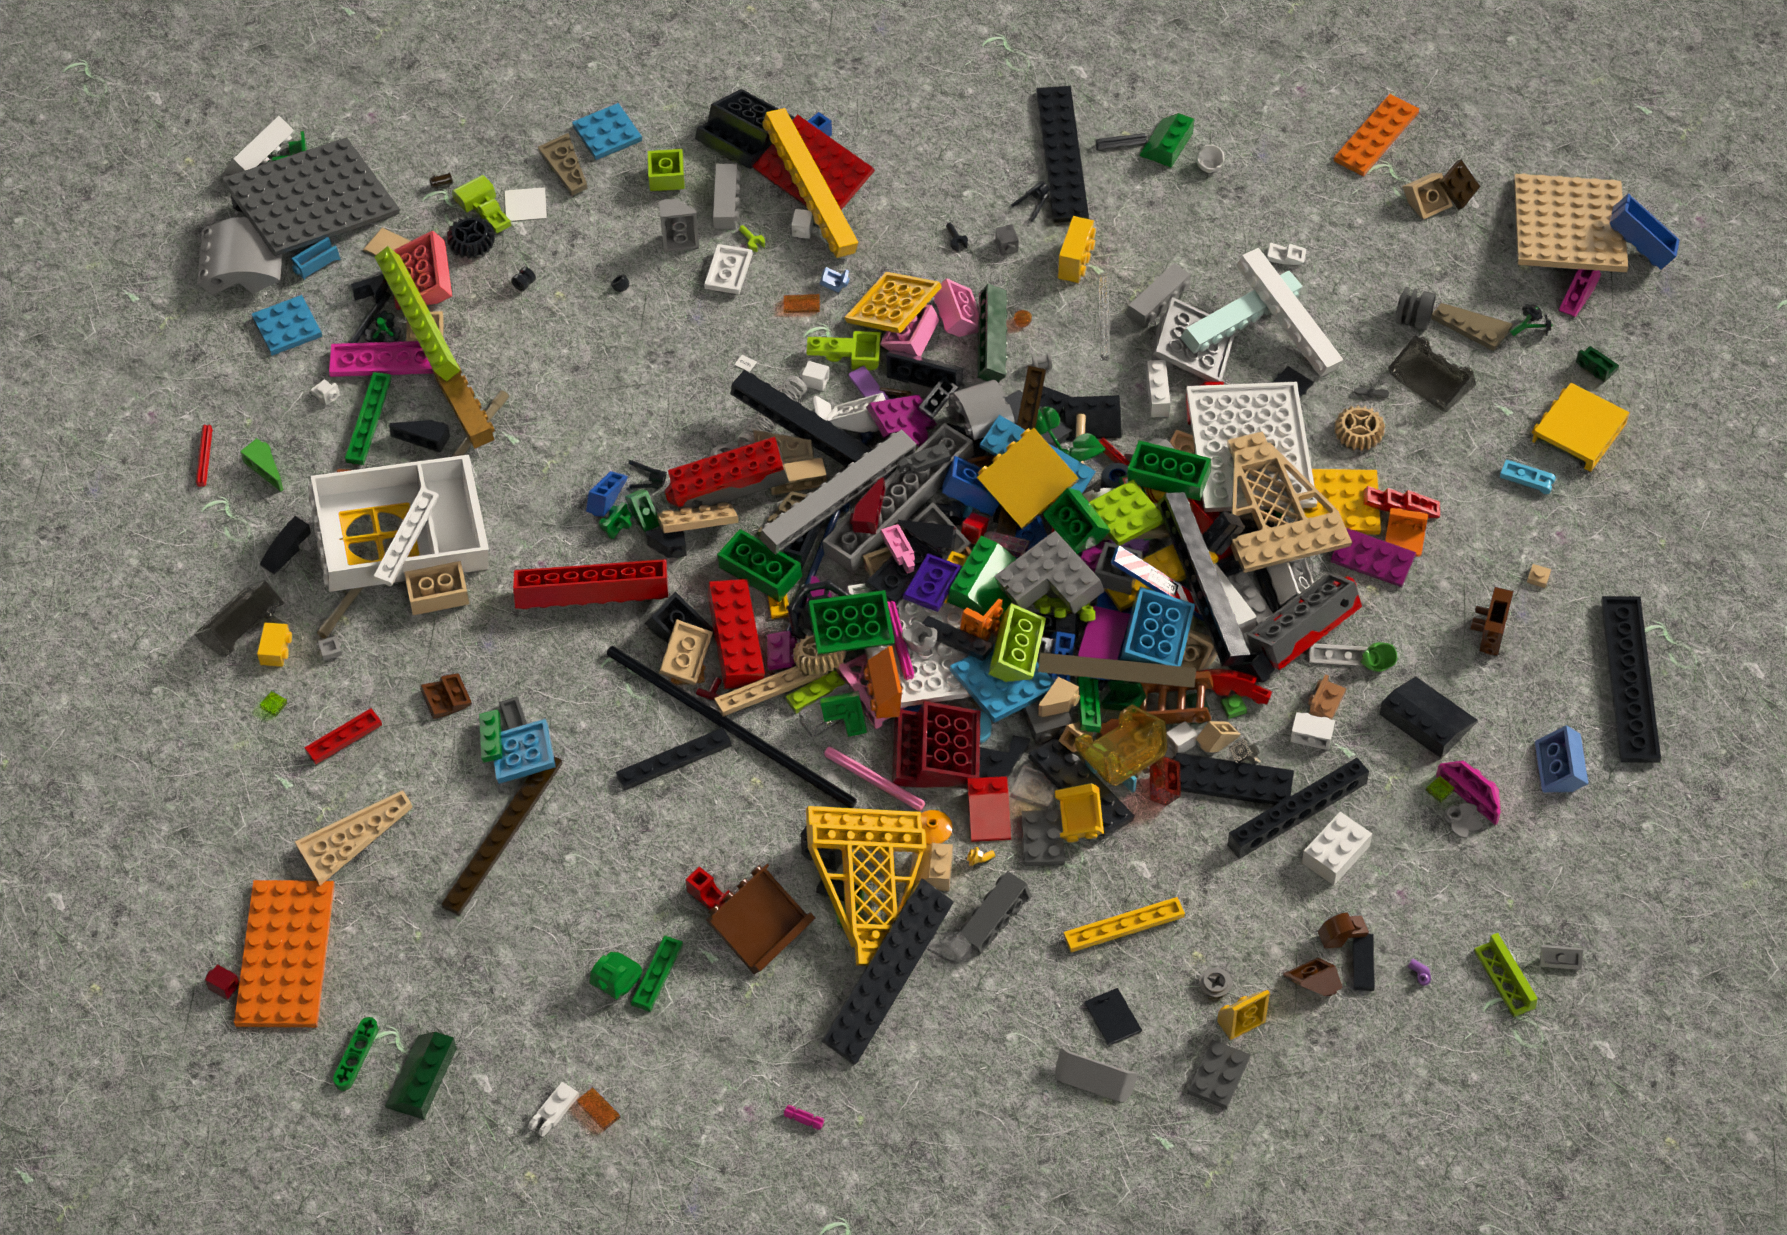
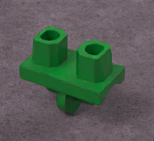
M621 502L619 506L613 505L610 508V517L608 519L602 518L599 521L601 530L605 531L609 538L614 539L622 528L630 529L632 526L630 521L632 514L627 509V503Z

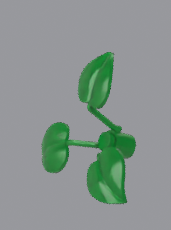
M1045 406L1039 409L1035 429L1040 435L1048 431L1060 451L1082 462L1097 456L1105 450L1097 438L1089 433L1076 437L1070 452L1067 449H1062L1051 429L1058 427L1060 424L1059 414L1051 407Z

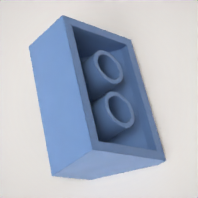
M1566 725L1535 741L1541 788L1544 793L1573 792L1588 785L1580 733Z

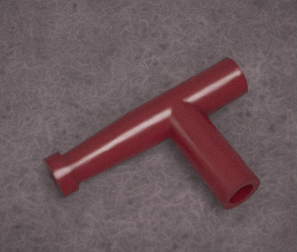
M715 677L708 691L698 688L696 695L714 701V698L721 696L716 694L722 680Z

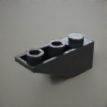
M1033 612L1046 618L1043 635L1049 636V634L1054 632L1075 634V638H1078L1080 619L1076 614H1066L1063 618H1057L1054 616V613L1042 614L1040 612Z

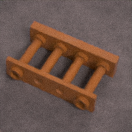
M1209 671L1196 672L1194 688L1140 682L1146 697L1149 693H1159L1158 711L1146 712V698L1139 707L1138 712L1130 713L1131 720H1140L1142 722L1141 727H1145L1150 722L1165 725L1211 721L1208 708L1204 707L1205 689L1213 688L1211 674ZM1187 690H1197L1196 708L1185 709ZM1178 691L1177 709L1166 710L1167 692Z

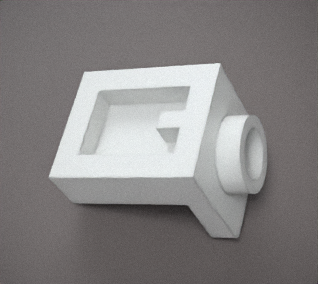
M325 379L311 389L312 395L326 406L340 396L338 385L336 383L331 385Z

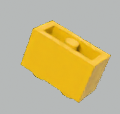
M264 623L257 653L260 665L283 667L284 660L288 659V643L292 642V632H289L288 624Z

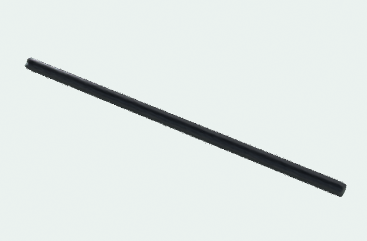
M610 646L607 650V655L718 726L723 727L726 731L845 806L854 808L857 804V799L728 717H723L720 712L615 646Z

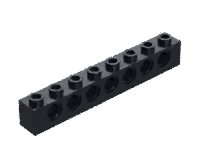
M1358 758L1353 759L1229 832L1227 845L1241 859L1366 785L1369 770Z

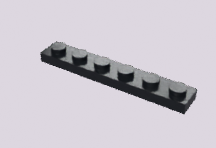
M722 727L616 771V777L625 791L729 748L732 744Z

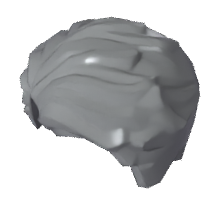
M914 621L908 629L902 630V637L911 650L919 653L935 646L937 630Z

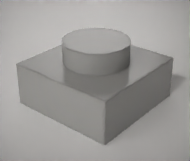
M337 636L318 641L324 661L342 655Z

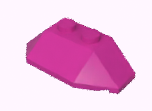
M1464 760L1438 765L1437 778L1466 802L1476 805L1477 811L1494 825L1498 824L1501 813L1499 788L1493 781H1489L1478 769L1473 768Z

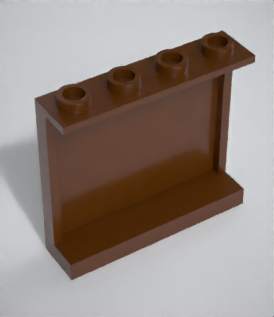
M768 863L762 867L760 865L755 867L750 872L752 876L748 880L744 878L736 885L738 889L734 893L730 891L722 899L724 903L721 906L715 905L708 912L710 916L706 919L709 925L753 974L764 969L816 919L811 912L806 914L767 870L769 867Z

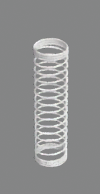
M793 375L788 376L780 388H778L780 392H782V389H785L787 392L785 394L791 399H797V402L798 399H801V395H804L807 391L803 380ZM789 381L798 384L802 388L803 392L799 391L796 387L791 385ZM758 412L751 423L737 437V442L740 447L747 445L743 438H746L751 444L755 443V439L752 436L754 433L750 432L749 428L752 430L757 429L753 428L752 424L760 431L762 430L759 427L765 432L767 431L764 428L770 430V433L775 430L778 424L774 425L769 418L762 414L759 415L760 413Z

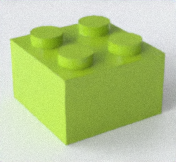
M683 150L647 151L650 191L685 189Z

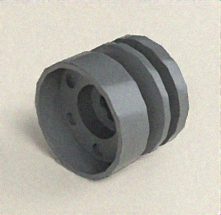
M1405 287L1398 301L1396 323L1401 324L1403 318L1406 317L1405 325L1408 326L1411 319H1415V328L1427 330L1436 294L1424 291L1421 298H1417V289H1414L1412 296H1409L1410 287Z

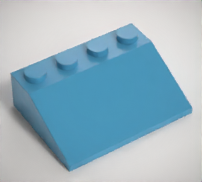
M1140 587L1134 597L1119 660L1181 666L1195 604Z

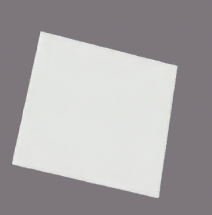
M545 187L505 191L506 216L509 220L547 218Z

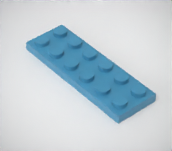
M999 415L981 442L980 447L994 456H997L999 453L1003 455L1010 443L1013 441L1017 443L1022 438L1020 435L1025 429ZM1050 445L1079 478V481L1071 489L1079 490L1083 494L1096 471Z

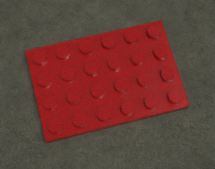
M797 114L792 122L839 208L842 210L875 170L868 163ZM771 144L753 165L754 170L807 207L804 198L800 196L797 185L792 181L789 170H786L783 159L779 157L776 146Z

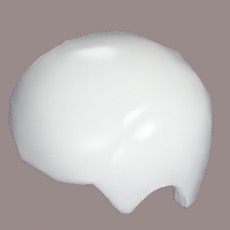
M1205 145L1197 155V166L1207 173L1218 171L1225 159L1224 152L1218 146Z

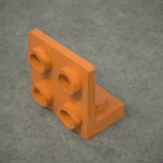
M998 599L984 616L966 608L962 614L960 630L988 641L993 631L996 632L1000 626L999 618L1003 612V608H1001L1003 600Z

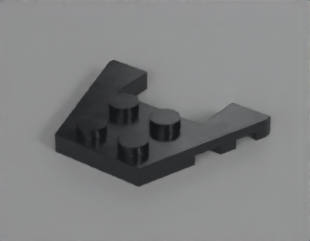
M1013 735L1009 752L980 747L979 778L1006 776L1008 778L1017 761L1023 756L1025 749L1029 747L1031 738Z

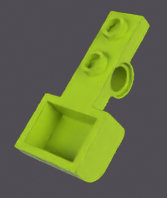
M484 175L452 190L453 199L466 213L474 209L483 219L491 223L496 234L512 226L511 221L501 211L498 202L494 199L496 198L493 184Z
M853 331V338L808 337L806 354L826 356V359L831 362H838L842 357H851L853 370L865 366L867 370H875L879 366L881 332Z

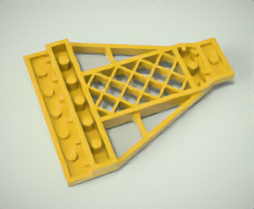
M808 806L806 808L808 849L852 948H855L856 966H867L910 896L923 852L926 849L925 829H922L921 812ZM817 848L840 849L842 851L843 874L827 873ZM857 850H860L866 857L862 863L854 856ZM876 851L884 857L881 864L872 856ZM893 852L915 853L916 856L909 877L895 876ZM868 860L876 867L872 873L864 866ZM853 863L857 866V868L854 871ZM859 869L868 877L864 882L855 875ZM878 870L885 876V880L882 883L874 876ZM830 879L842 880L844 882L846 914ZM869 880L878 887L874 892L865 885ZM854 882L859 886L855 891ZM895 882L906 883V887L897 912ZM860 889L869 896L865 902L856 895ZM879 890L886 895V900L883 903L875 895ZM871 899L879 906L875 912L866 905ZM855 901L860 906L857 910L855 909ZM861 909L870 916L866 922L858 915ZM880 910L887 915L885 922L876 915ZM873 919L877 924L868 923Z

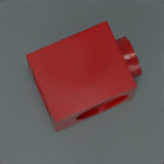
M972 512L963 522L961 533L969 542L976 544L980 536L984 537V534L987 532L989 519Z

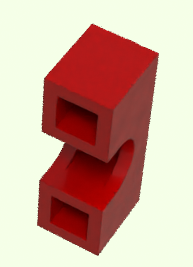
M700 866L685 879L687 892L709 910L715 905L721 906L724 903L722 899L730 892L729 890L725 893L721 892L716 886L714 878Z

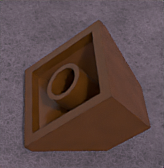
M1319 957L1283 973L1284 978L1323 996H1332L1343 988L1336 966Z

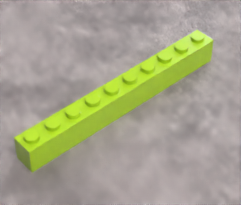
M387 246L374 258L434 372L447 382L461 370L404 262L395 251Z

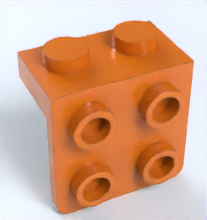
M1391 508L1385 541L1416 552L1415 557H1420L1422 555L1428 514Z

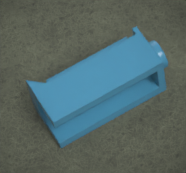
M326 237L292 258L294 264L292 269L297 276L300 275L305 280V277L332 261L341 260L336 246L332 247L330 239Z

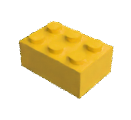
M1073 216L1059 254L1058 279L1079 283L1081 276H1085V264H1089L1090 250H1094L1095 240H1093L1096 234L1094 220Z

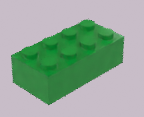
M1139 440L1127 469L1128 482L1134 480L1139 486L1166 493L1185 492L1187 498L1200 501L1211 473V458Z
M739 529L717 554L719 568L738 579H747L750 586L778 602L784 598L802 577L800 562L782 552H778L775 555L761 540L742 529Z

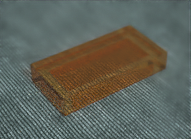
M819 294L784 295V313L820 312Z
M593 1087L577 1099V1104L604 1131L620 1119V1114Z

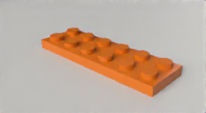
M1389 94L1335 155L1334 162L1364 177L1418 115L1419 108Z

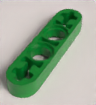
M366 1017L360 1021L334 1074L335 1087L340 1091H345L352 1087L378 1034L377 1021L372 1017ZM369 1025H372L373 1029L369 1028L366 1033L365 1027H369ZM358 1041L366 1043L362 1049L355 1048V1044ZM349 1059L357 1060V1064L352 1067L346 1065ZM346 1075L347 1081L340 1083L339 1079L343 1080Z

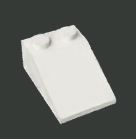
M883 393L837 405L825 420L830 421L834 426L841 429L862 433L868 431L876 432L879 428L866 406L871 402L884 401L886 399Z

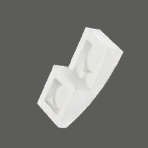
M1270 243L1266 258L1270 262L1279 264L1303 265L1306 249L1289 244L1288 248Z

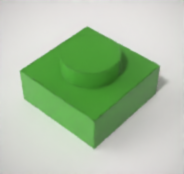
M1234 695L1221 700V705L1228 719L1247 713V708L1241 696Z

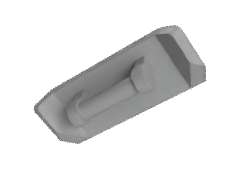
M1067 1048L1060 1049L1055 1067L1056 1079L1060 1082L1119 1102H1125L1132 1095L1137 1079V1073L1134 1071H1125L1072 1053Z

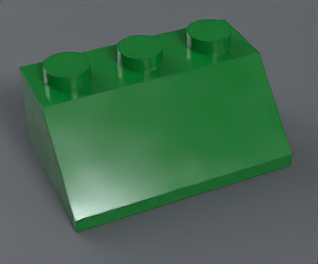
M1180 113L1163 118L1144 146L1140 156L1172 168L1193 134L1194 118Z
M1066 488L1043 514L1054 530L1076 554L1099 544L1111 531L1079 490Z

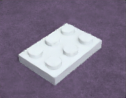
M718 244L704 284L705 289L740 294L753 255L752 250Z

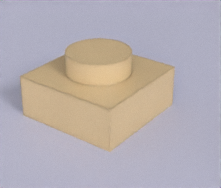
M1533 564L1527 583L1546 588L1551 569Z

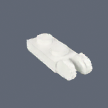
M561 1082L538 1110L537 1114L531 1119L528 1128L534 1130L542 1120L545 1121L538 1132L541 1137H544L552 1127H555L579 1097V1092Z

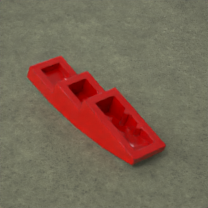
M1370 486L1364 489V505L1390 512L1391 508L1422 512L1428 514V518L1440 517L1439 501L1407 490L1403 494L1387 488L1384 492Z

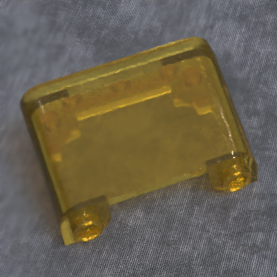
M1130 705L1119 714V726L1094 742L1090 735L1082 734L1075 738V747L1107 783L1116 786L1158 761L1166 754L1167 736L1165 721L1134 705Z

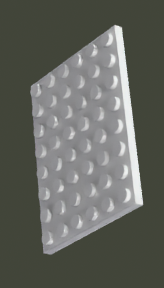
M1297 382L1187 386L1186 393L1195 454L1211 458V473L1202 494L1204 512L1232 511L1233 458L1227 446V440L1263 431L1267 442L1271 443L1314 486ZM1267 469L1264 472L1265 475L1271 478L1276 474ZM1286 470L1295 492L1298 494L1308 492ZM1248 474L1246 478L1256 482L1258 477ZM1278 475L1276 480L1281 482L1280 477ZM1237 479L1236 508L1238 509L1249 505ZM1261 479L1258 484L1268 488L1270 483ZM1272 485L1270 490L1280 493L1282 488ZM1257 489L1253 492L1254 495L1261 498L1264 495L1263 492ZM1284 491L1282 495L1288 497L1286 491ZM1267 494L1265 500L1274 503L1276 498ZM1314 497L1299 501L1302 508L1317 507V500ZM1281 500L1277 503L1278 506L1285 509L1289 505ZM1261 505L1259 509L1268 510L1271 508Z
M865 583L847 586L848 594L852 595L873 592L865 586ZM904 599L896 605L902 630L908 629L914 621L922 623L927 616L960 629L964 609L948 602L943 603L938 612ZM938 641L933 648L919 653L914 652L907 645L914 670V678L912 680H905L895 644L864 648L869 660L888 646H892L902 689L901 707L920 705L924 701L940 702L972 697L950 672V665L970 655Z

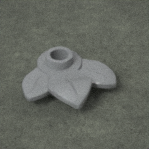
M1463 803L1459 807L1451 806L1445 810V821L1451 824L1452 831L1461 838H1467L1469 831H1477L1483 827L1482 822L1474 815L1477 810L1476 805Z

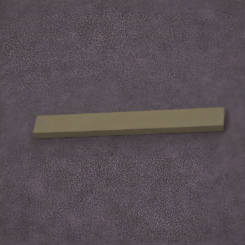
M1040 653L1038 672L1193 688L1195 687L1196 668L1049 653Z

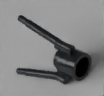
M1039 181L1034 187L1026 191L1025 195L1012 203L1011 206L1014 207L1030 195L1035 199H1041L1031 218V222H1034L1045 200L1049 198L1047 195L1049 186L1045 182Z
M633 460L628 461L630 465L650 472L649 481L652 482V484H630V488L658 489L659 485L664 486L667 472L653 469Z

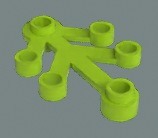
M1043 595L1033 603L1035 609H1038L1042 614L1051 613V607H1054V616L1057 618L1065 617L1066 610L1071 611L1060 598H1049L1047 595ZM1090 603L1076 612L1080 614V620L1082 621L1095 620V610L1090 606Z

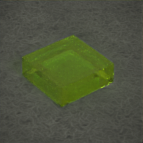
M271 691L260 703V708L276 717L288 702L287 699Z
M1441 776L1426 787V791L1440 803L1451 795L1455 789Z

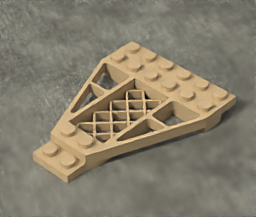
M1263 431L1227 440V446L1233 458L1232 514L1240 516L1252 513L1259 531L1239 535L1236 539L1232 540L1230 545L1236 561L1239 560L1243 573L1351 546L1352 541L1339 511L1271 443L1267 442ZM1266 469L1276 473L1273 478L1264 474ZM1286 470L1308 492L1296 493ZM1248 474L1258 477L1256 482L1247 479ZM1278 475L1280 477L1281 482L1276 480ZM1237 479L1249 505L1238 509L1236 508ZM1262 479L1270 484L1266 488L1258 484L1259 481ZM1272 485L1282 488L1280 493L1270 489ZM1255 489L1264 493L1262 498L1253 494ZM1284 491H1286L1288 497L1282 495ZM1268 494L1276 498V501L1272 503L1265 500ZM1314 497L1329 513L1307 518L1299 501ZM1279 500L1289 504L1286 509L1277 505ZM1264 505L1271 509L1269 513H1266L1259 509L1260 506ZM1291 506L1294 510V513L1289 511ZM1273 510L1283 514L1281 519L1271 515ZM1285 516L1295 519L1292 523L1283 520ZM1270 520L1276 523L1277 526L1271 528L1266 523Z

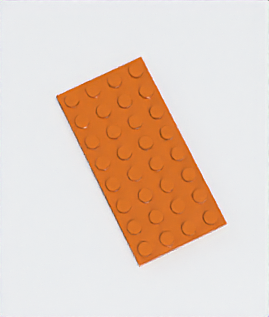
M253 880L234 1019L235 1027H318L335 887L334 881H325L319 886L317 881Z

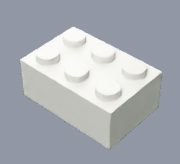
M1339 812L1304 850L1302 864L1332 885H1335L1370 847L1372 833L1342 812Z

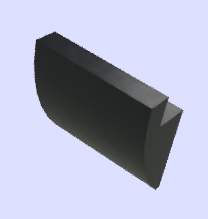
M740 89L711 104L708 122L697 127L695 140L752 169L753 165L772 144L770 135L763 127L766 112L778 110L779 108ZM789 114L791 120H793L795 117Z

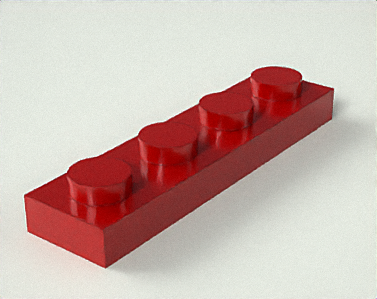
M370 708L304 747L305 752L316 765L382 726V721Z

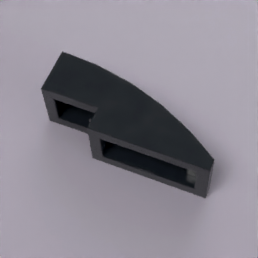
M294 516L272 542L261 560L260 566L275 575L300 550L299 545L311 534L309 524Z

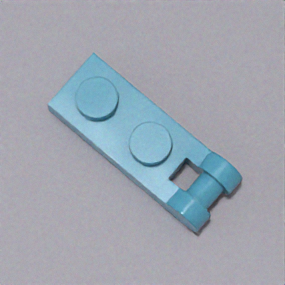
M1507 459L1500 474L1502 479L1538 489L1543 494L1551 492V484H1554L1556 479L1552 473Z

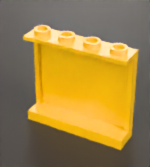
M1570 383L1567 388L1562 389L1559 399L1553 401L1550 411L1543 414L1541 423L1534 426L1532 442L1535 443L1538 438L1547 441L1585 461L1584 469L1591 472L1627 424L1630 412Z
M1035 428L1025 430L1020 435L1022 438L1017 443L1015 441L1010 443L1006 447L1007 451L1003 455L999 453L992 460L993 464L989 467L984 466L978 472L979 476L977 477L979 482L985 486L1022 530L1052 505L1066 488H1071L1079 481L1076 474Z

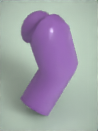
M1412 959L1408 968L1417 972L1419 984L1423 986L1428 985L1431 981L1430 969L1417 960Z

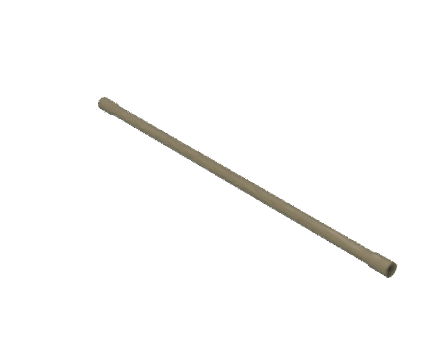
M500 390L485 411L489 419L487 422L493 418L509 398L508 393ZM466 436L451 457L462 456L472 445L468 436ZM401 522L400 525L396 528V530H399V528H400L402 522ZM389 538L384 544L385 554L394 538ZM378 553L372 561L379 559ZM364 587L349 590L330 617L318 629L317 634L324 639L328 637L335 628L336 623Z

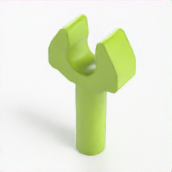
M744 225L739 227V231L749 240L748 249L758 252L757 243L765 248V239L762 235L754 236Z

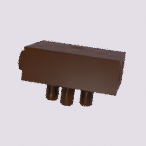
M1495 587L1490 607L1476 606L1475 613L1487 616L1486 620L1474 617L1470 627L1471 630L1483 632L1480 652L1498 656L1514 591Z

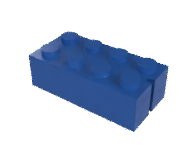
M1629 193L1613 206L1609 222L1610 226L1614 231H1618L1623 235L1626 242L1633 244L1641 255L1644 254L1653 266H1657L1661 270L1676 258L1680 240Z

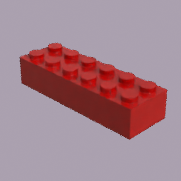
M747 579L709 582L707 597L724 689L742 688L764 679L765 671Z

